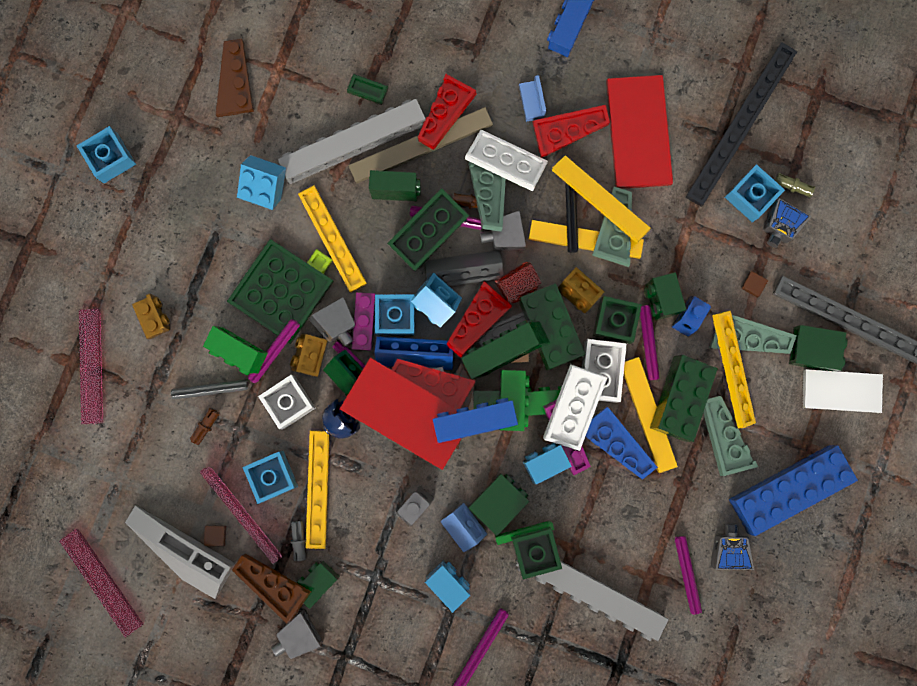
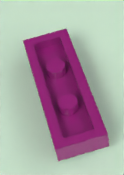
M356 292L352 350L372 351L376 295L374 293Z

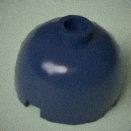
M336 399L323 412V429L327 434L338 439L348 438L359 431L360 422L356 423L354 417L340 410L344 401L338 402L339 399Z

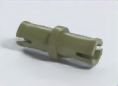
M778 173L775 179L780 186L789 189V192L794 193L795 191L809 198L815 190V186L801 182L799 178L793 179L781 173Z

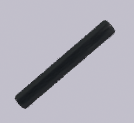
M566 183L567 247L569 253H576L579 249L576 191Z

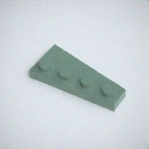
M469 161L468 165L482 229L502 231L506 179Z
M613 187L611 195L632 212V192ZM604 216L592 256L629 267L630 237Z
M732 315L739 350L791 353L797 335ZM715 330L709 348L720 349Z
M722 397L709 398L703 413L720 476L758 467L756 461H753L748 446L744 444L739 429L735 427L732 416Z

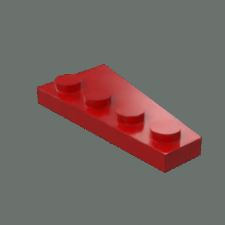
M447 74L443 78L444 82L437 92V98L430 108V114L426 117L418 135V141L433 150L477 95L475 89Z
M606 105L534 120L532 124L540 157L543 158L608 126L610 120Z
M484 281L448 340L447 346L461 358L511 309L512 305Z
M397 359L391 369L457 409L461 408L476 380Z

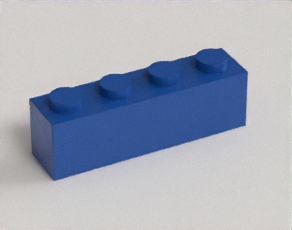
M594 0L564 1L562 6L564 11L562 15L558 14L554 24L557 25L555 31L551 30L547 41H549L548 49L569 57Z
M377 337L375 361L384 366L393 367L397 359L428 368L443 367V370H453L454 351L447 346L448 341Z
M508 398L496 400V404L491 406L487 402L476 405L477 409L473 410L465 407L457 409L456 414L449 415V412L437 414V418L433 419L438 443L518 425L513 401H508Z

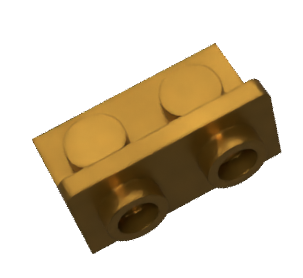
M577 267L558 287L562 296L566 297L584 314L604 293L600 287Z
M149 293L146 295L147 298L132 304L147 339L154 338L170 330L168 326L170 324L169 319L160 308L162 307L160 299Z
M301 334L295 343L297 350L291 358V371L318 377L327 340L308 334Z

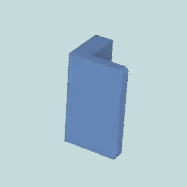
M536 75L534 81L519 84L526 122L543 119L546 113L539 75Z
M464 503L441 520L442 525L463 552L477 545L487 535L486 531Z

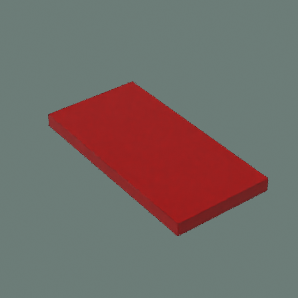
M663 75L607 79L615 187L625 189L672 185L673 177Z
M372 358L368 360L340 407V410L441 470L444 469L461 440L459 438L438 443L433 419L437 418V414L449 412V415L456 414L457 408Z

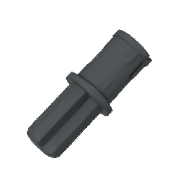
M293 521L291 523L293 561L306 560V539H304L303 522Z

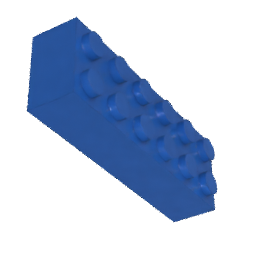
M828 445L730 498L729 501L747 534L757 536L858 480L839 446Z

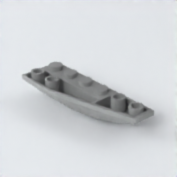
M135 505L125 523L183 581L216 599L236 563Z

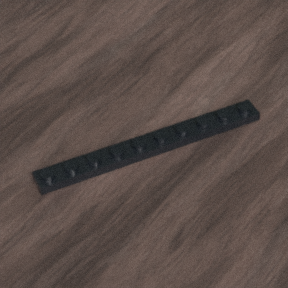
M783 42L780 43L687 193V199L700 207L704 205L798 51Z

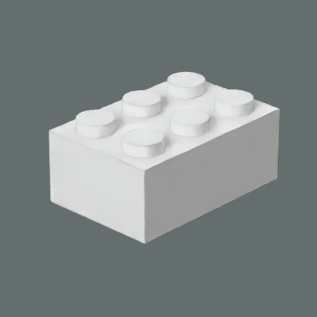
M587 339L584 341V352L586 355L583 356L582 368L607 377L599 401L621 402L626 343Z

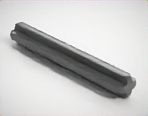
M237 380L176 388L171 390L172 399H182L243 391L248 389L247 380Z

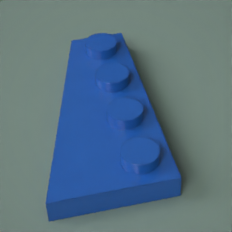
M608 406L592 418L585 437L641 479H644L658 468Z

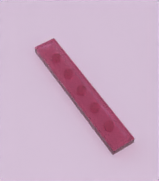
M85 309L79 310L81 424L103 423L101 310Z
M211 467L201 470L200 474L272 564L282 558L280 552Z
M79 529L73 530L62 538L59 542L124 637L126 638L144 625Z

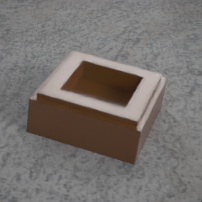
M751 271L741 289L758 298L768 280Z
M206 525L204 546H225L226 526Z

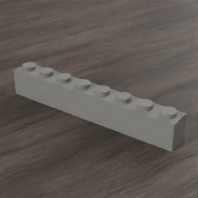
M417 99L406 100L401 106L386 109L385 113L372 115L362 123L356 122L346 130L341 129L334 132L330 137L319 138L316 143L303 145L298 151L293 153L287 152L278 161L281 166L286 167L285 177L289 184H293L422 127L426 119Z
M516 559L515 565L518 566L517 570L520 572L518 561ZM562 561L561 570L535 577L536 581L544 585L546 582L553 585L552 589L561 594L564 591L570 594L569 598L578 603H581V601L587 603V607L598 613L600 610L606 613L605 617L609 620L623 622L622 626L632 632L634 629L640 631V636L649 641L652 638L659 641L669 620L657 611Z

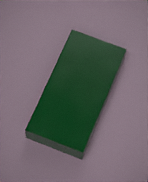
M353 74L347 88V93L380 105L383 104L388 91L387 85Z

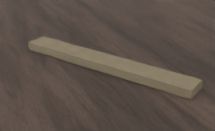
M484 107L457 119L434 150L419 142L418 136L348 166L357 184L369 179L370 170L388 171L475 134L480 130L493 126V123Z

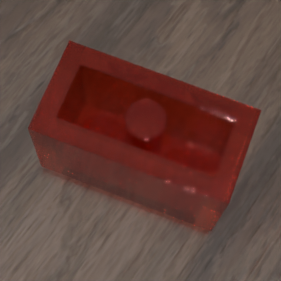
M524 262L494 281L504 299L509 303L518 302L522 295L527 292H534L538 289V285L542 283L529 262Z

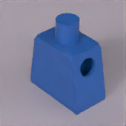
M695 296L688 298L685 303L686 310L678 315L672 325V328L687 337L699 329L711 308L709 304Z

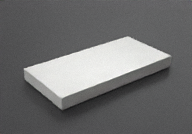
M483 130L479 131L465 156V160L531 191L534 190L548 162Z
M570 364L543 439L580 451L607 377Z
M806 369L803 373V408L882 413L883 374Z

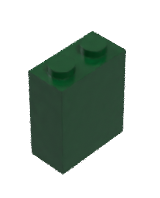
M370 170L369 192L372 199L417 202V196H421L420 179H417V174L412 172Z
M804 325L793 327V334L797 336L790 353L789 365L825 371H842L845 365L844 349L848 343L846 332Z
M501 473L468 506L496 536L530 502L526 499L529 495L521 487L517 490L512 485L515 481L507 474L503 476Z

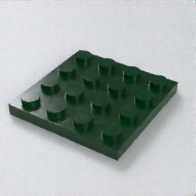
M270 239L227 302L278 336L291 319L296 320L300 326L288 341L291 344L334 281Z

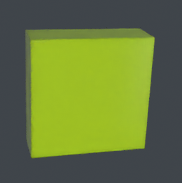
M316 249L307 263L324 274L333 260Z

